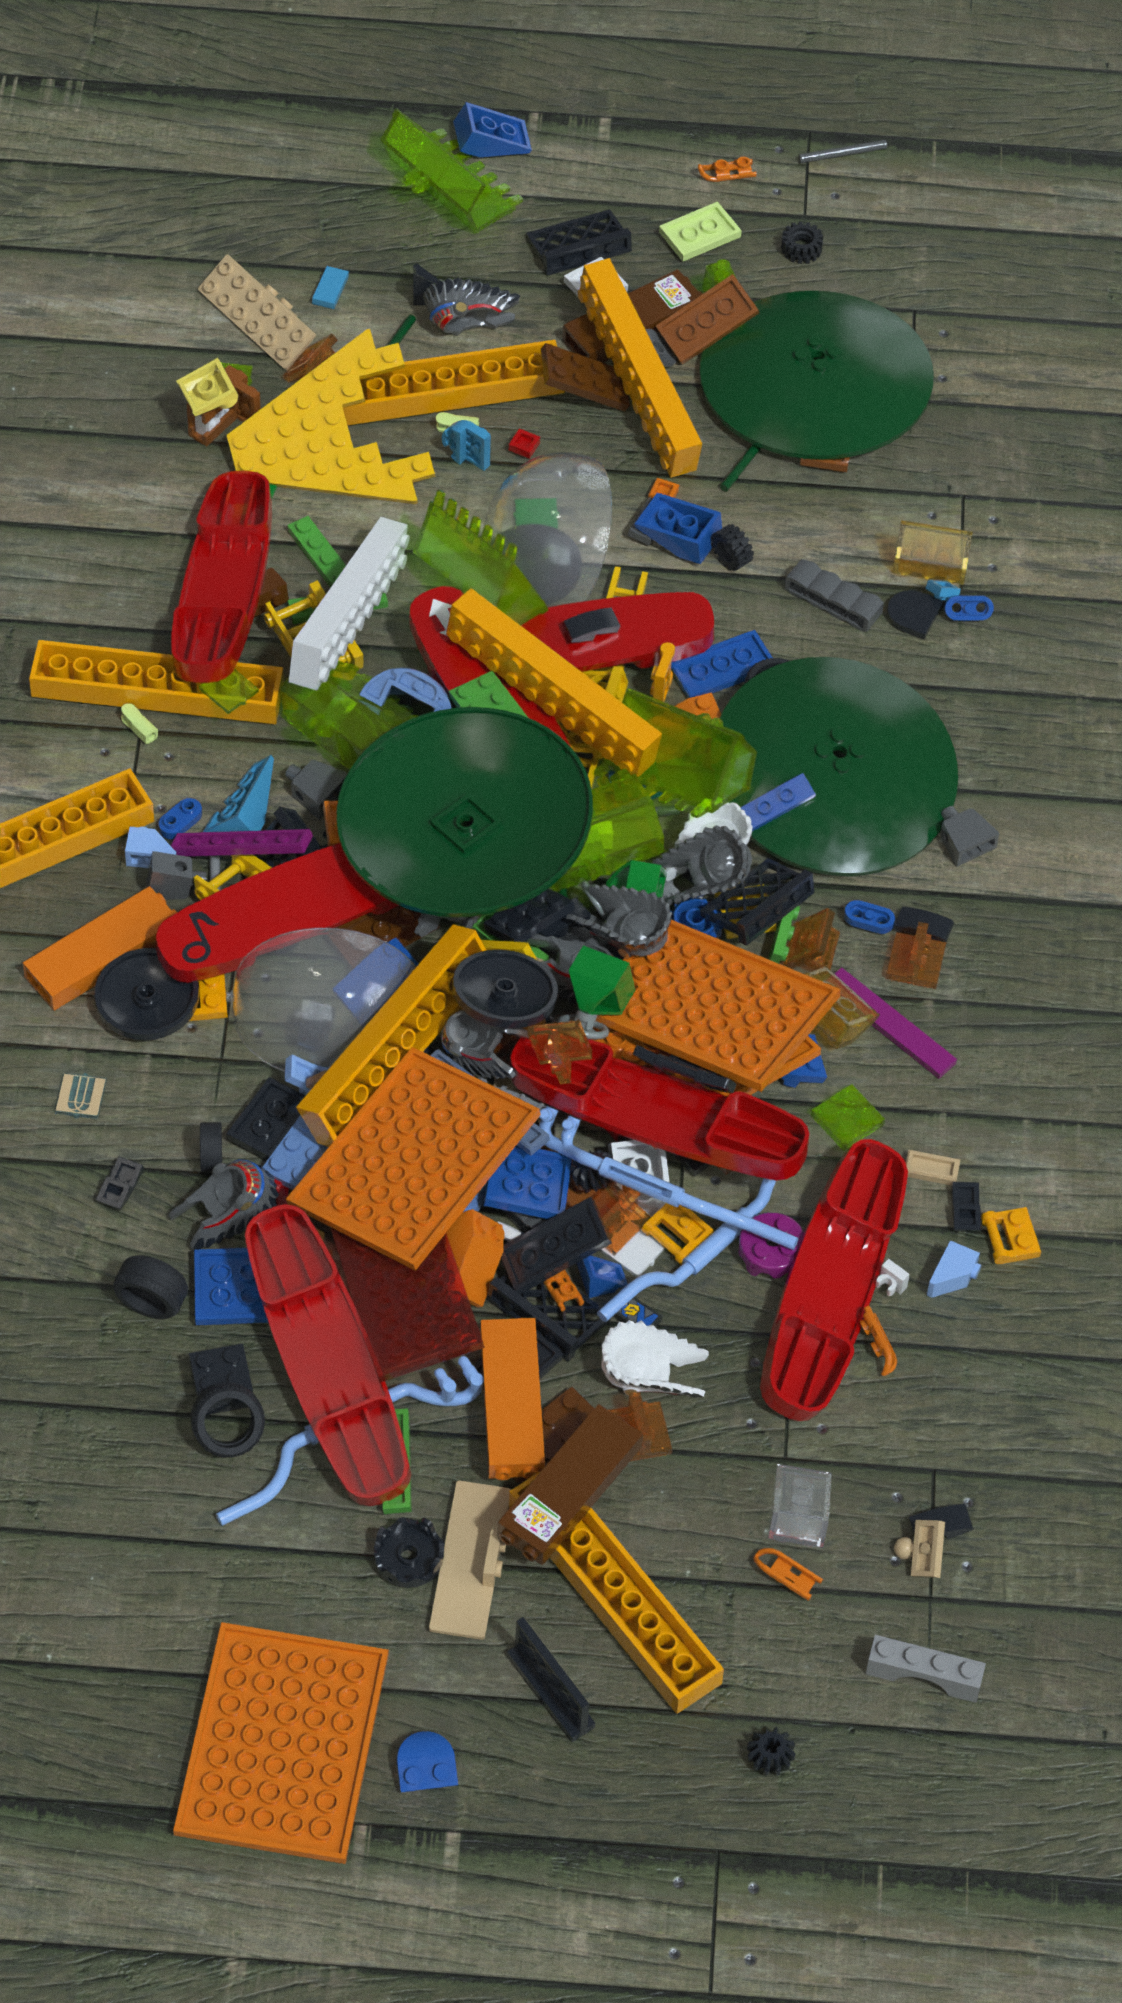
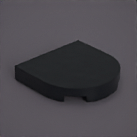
M905 590L895 594L890 599L887 615L896 629L925 640L943 606L944 600L937 599L920 591Z

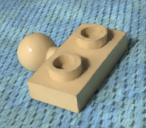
M916 1520L914 1541L908 1537H902L895 1542L894 1552L897 1557L904 1560L912 1557L911 1576L940 1578L945 1522Z

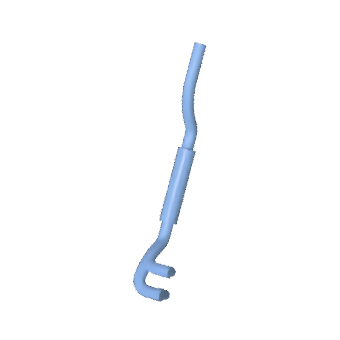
M549 1106L540 1110L541 1115L539 1118L541 1120L539 1127L550 1136V1141L545 1144L549 1149L599 1171V1175L669 1205L674 1207L681 1205L789 1249H795L798 1237L685 1193L684 1188L609 1157L603 1159L574 1146L573 1139L581 1121L575 1117L568 1116L562 1122L563 1131L561 1139L553 1136L551 1128L558 1110Z
M763 1178L756 1198L746 1208L741 1207L736 1212L750 1218L759 1214L768 1204L776 1181ZM724 1222L683 1259L682 1265L671 1274L656 1271L637 1277L597 1312V1315L602 1321L607 1322L634 1296L647 1287L653 1285L678 1286L691 1274L696 1275L741 1234L742 1229Z
M462 1356L458 1359V1364L469 1383L468 1388L464 1391L456 1392V1383L447 1376L442 1368L434 1371V1375L442 1390L440 1392L420 1387L414 1383L398 1384L388 1389L392 1402L410 1396L432 1405L459 1406L472 1402L480 1395L483 1389L484 1378L478 1373L466 1356ZM310 1424L304 1427L305 1431L291 1437L284 1443L276 1473L263 1490L216 1513L221 1526L262 1507L280 1492L289 1477L295 1451L310 1443L312 1445L318 1443Z

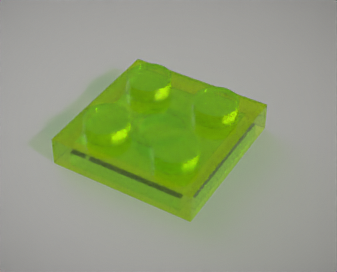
M853 1084L811 1110V1116L843 1151L885 1124V1118Z

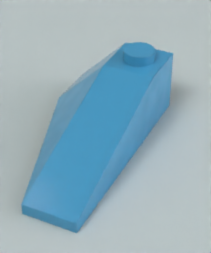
M271 755L250 767L237 784L239 789L225 799L224 803L227 806L221 813L215 812L203 832L261 831L266 819L274 758Z

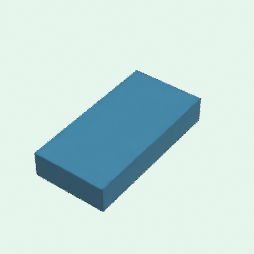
M327 266L312 297V304L335 309L349 278V271Z

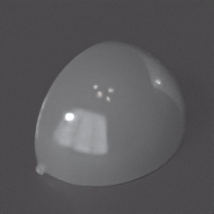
M556 452L538 456L520 465L501 483L489 504L483 526L484 545L489 561L497 575L515 594L529 596L537 602L540 608L587 601L596 584L608 547L612 518L611 487L603 464L594 457L574 452Z
M338 928L296 930L278 935L261 943L245 956L236 970L233 990L226 992V1002H231L234 1025L241 1040L253 1054L265 1063L285 1072L286 1058L293 1054L312 1064L331 1067L416 967L405 954L394 946L364 933Z

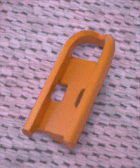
M740 157L731 162L720 159L709 165L698 164L700 175L705 180L711 182L756 177L757 175L756 172H752V159L747 157ZM704 170H715L716 177L709 176ZM730 170H738V174L730 175Z
M566 1270L543 1282L562 1312L565 1311L563 1304L565 1301L575 1298L579 1306L584 1304L580 1292L571 1281ZM555 1281L559 1288L554 1289L551 1282Z
M867 1306L864 1308L866 1312L863 1315L864 1319L860 1323L867 1335L872 1333L875 1341L871 1343V1346L877 1357L879 1358L882 1355L885 1357V1365L881 1375L886 1376L896 1368L897 1357L876 1313H873L871 1307Z
M764 1548L760 1549L753 1556L755 1564L767 1575L808 1601L812 1596L809 1594L811 1588L816 1582L821 1584L823 1581L821 1577L779 1550ZM765 1554L778 1556L771 1568L761 1562L759 1557ZM792 1567H795L801 1571V1574L797 1576L790 1570Z

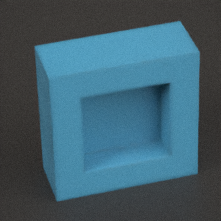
M928 580L926 589L934 593V597L940 600H947L948 597L959 595L961 590L952 583L942 580Z

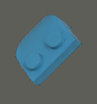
M460 420L450 425L442 433L443 445L450 447L453 452L451 458L459 465L464 460H468L483 471L490 466L491 434L486 429L480 428L471 421Z

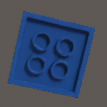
M516 1145L487 1181L484 1206L545 1219L555 1217L564 1212L566 1208L572 1159L560 1153L539 1149L530 1156Z
M247 1248L194 1250L196 1325L269 1323L259 1295Z

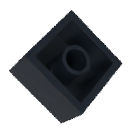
M243 1343L189 1353L190 1371L196 1399L205 1389L222 1382L240 1384L253 1392ZM225 1398L214 1403L206 1415L248 1408V1406L239 1399Z

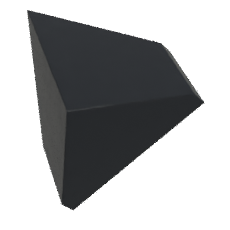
M417 263L413 265V305H426L423 293L427 288H430L431 284H436L439 279Z

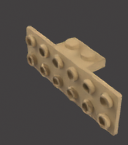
M228 254L225 255L198 288L205 297L285 370L290 368L316 337V334L291 310L294 307L285 298L278 299L276 296L279 293L269 284L266 287L263 286Z
M466 1481L456 1482L444 1545V1560L439 1572L429 1625L430 1632L479 1640L485 1639L496 1577L501 1578L503 1561L499 1560L500 1552L505 1553L507 1546L497 1535L498 1521L508 1511L510 1488Z

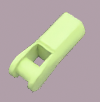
M441 412L436 416V429L443 433L450 425L460 420H468L479 426V418Z
M128 703L122 706V723L129 727L145 744L153 742L158 737V729L142 716L133 704Z

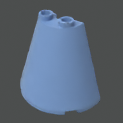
M410 668L389 669L376 675L364 686L359 694L379 706L384 705L388 695L407 694L418 701L421 700L435 709L434 712L451 709V699L444 687L427 674Z

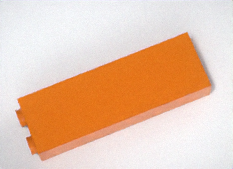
M149 886L24 961V977L52 1010L55 1011L93 988L102 970L117 957L131 950L156 948L158 927L164 920L176 914L177 911L175 909L171 910L167 906L162 894L156 893Z
M535 1318L481 1320L480 1337L489 1479L508 1480L514 1477L529 1479L545 1467Z

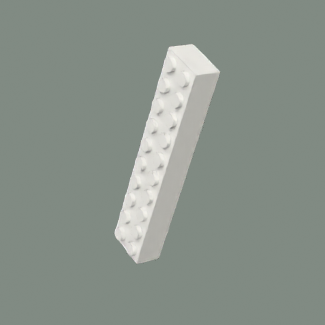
M384 517L379 518L294 639L289 675L290 683L317 691L322 682L327 681L331 669L336 668L339 657L345 655L348 644H352L357 631L362 630L365 619L371 617L374 606H378L383 593L386 594L388 592L391 581H395L399 570L404 569L407 561V555H404L410 539V536L407 535V524Z

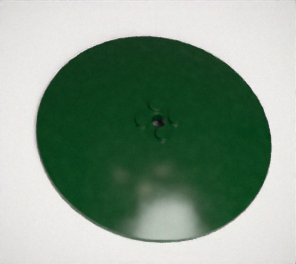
M795 291L772 295L754 301L753 303L759 310V314L703 350L701 356V388L715 416L742 439L765 450L796 458L818 460L847 458L865 454L888 445L904 435L921 418L928 406L933 390L934 372L931 357L919 335L904 320L888 309L860 297L837 292Z
M808 657L791 660L771 667L750 679L734 694L721 714L713 737L711 751L714 782L722 801L726 800L729 803H737L741 808L802 773L805 775L816 797L754 830L750 836V839L769 854L800 869L831 876H862L894 868L909 861L932 843L941 832L942 823L945 820L941 815L943 810L949 806H954L958 788V763L951 737L944 723L930 704L912 687L892 674L866 663L836 657ZM833 751H842L846 757L837 758L834 756Z
M460 707L439 710L410 719L389 730L374 741L353 764L343 782L337 804L339 840L343 852L356 874L371 889L397 905L420 913L444 917H473L492 914L515 907L538 896L556 883L574 864L588 839L593 818L591 784L582 762L573 749L559 735L535 720L506 710L484 707ZM464 821L473 822V824L469 827H463L460 825Z

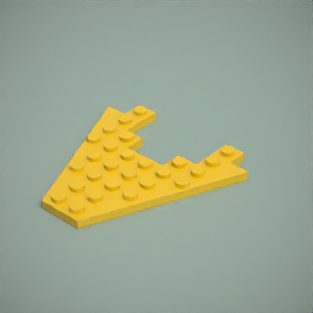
M366 329L227 434L236 471L258 472L268 479L269 485H277V487L418 504L413 483L435 477L429 452L383 464L377 442L353 448L343 407L365 402L360 383L361 379L405 368L399 343L376 349L371 330Z

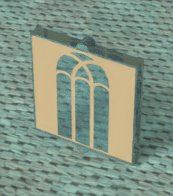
M64 1073L55 1114L70 1115L76 1119L79 1117L98 1119L107 1078L88 1076L87 1073L83 1075Z

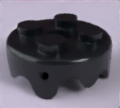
M401 1517L390 1527L382 1526L378 1530L374 1546L375 1565L381 1576L393 1585L404 1588L425 1585L435 1578L442 1567L444 1560L443 1539L438 1536L434 1525L429 1519L411 1520ZM406 1550H412L417 1556L412 1560H406L401 1554Z

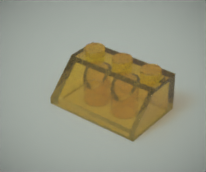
M901 520L893 573L964 585L973 532Z
M826 966L805 974L840 989L839 999L813 1029L835 1049L852 1044L879 1018L880 1014Z

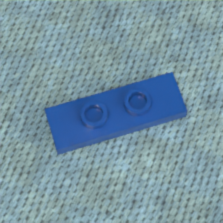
M802 773L742 806L741 810H744L746 815L750 817L753 832L816 797V794Z

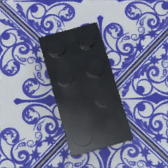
M589 1197L503 1245L504 1250L501 1258L514 1290L518 1294H522L612 1244V1241L595 1201Z

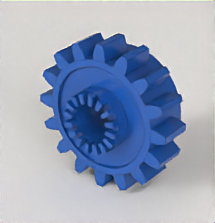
M690 899L674 905V911H671V920L715 938L722 936L723 927L700 916V910L709 903L706 899ZM713 911V913H722L721 911Z

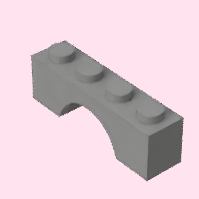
M875 1635L866 1675L895 1681L902 1677L922 1678L942 1687L948 1696L976 1703L986 1663Z

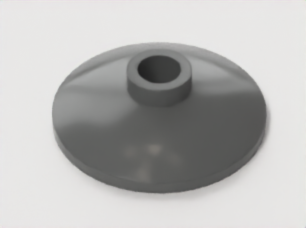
M645 329L663 366H673L677 361V357L660 333L652 329Z

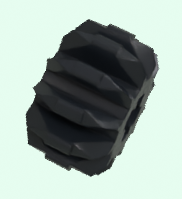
M601 1149L596 1152L591 1150L588 1152L603 1159L605 1157L612 1159L609 1153H603ZM573 1160L570 1174L578 1190H584L586 1193L591 1190L597 1192L598 1189H606L607 1184L614 1182L600 1176L599 1171Z
M764 1726L761 1734L754 1732L752 1741H749L747 1744V1750L750 1752L747 1756L748 1761L755 1762L753 1767L755 1771L763 1768L765 1777L772 1770L778 1777L781 1769L788 1771L791 1765L790 1762L795 1760L796 1753L793 1751L795 1747L794 1741L788 1740V1732L778 1734L777 1726L773 1729V1732H769Z

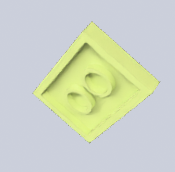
M718 202L659 226V233L682 261L741 237L742 232Z

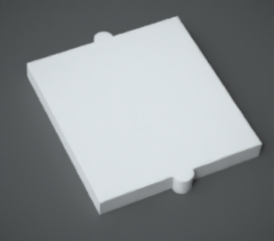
M628 1221L618 1233H613L612 1244L601 1249V1253L615 1263L621 1264L622 1268L637 1278L649 1266L654 1265V1260L665 1250V1247Z

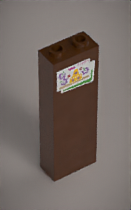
M678 269L628 293L644 328L657 332L656 325L702 295V292L697 290L691 284L689 278L684 276ZM587 314L563 325V342L573 353L602 363L611 359L607 357L605 345L597 337L596 326L593 321L589 320Z
M598 1404L498 1521L497 1535L500 1540L507 1546H514L520 1550L527 1560L531 1562L536 1561L543 1566L642 1448L643 1433Z

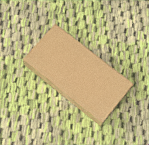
M908 1150L906 1160L908 1177L952 1186V1182L957 1181L960 1159Z

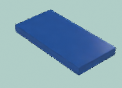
M752 630L711 645L704 653L672 662L671 671L688 699L711 692L715 693L745 682V677L753 665L773 657L757 632Z

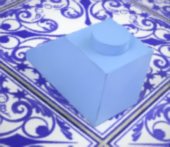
M147 827L129 828L125 848L126 866L149 868L152 851L176 855V851L155 829Z
M950 1241L929 1282L927 1296L932 1298L966 1288L971 1278L976 1279L980 1272L981 1264H978L980 1253Z

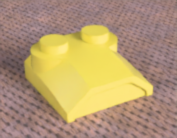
M218 358L177 380L194 416L217 407L222 409L230 408L238 400V393Z

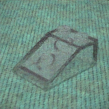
M777 1464L768 1539L781 1543L789 1542L807 1547L823 1548L829 1522L832 1473Z

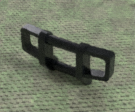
M637 1044L634 1049V1056L654 1066L656 1070L663 1074L672 1075L676 1073L694 1080L696 1085L708 1091L713 1089L730 1094L734 1093L737 1084L731 1079L722 1077L720 1074L672 1054L669 1057L663 1054L657 1055Z

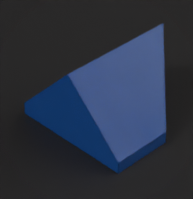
M591 1255L576 1263L588 1298L614 1293L619 1287L623 1289L628 1285L621 1264Z

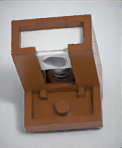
M230 365L225 368V371L238 393V400L235 405L227 409L217 407L194 416L189 403H187L188 435L206 447L236 419L245 422L261 409L260 392L254 387L248 386V377L243 371L237 370Z

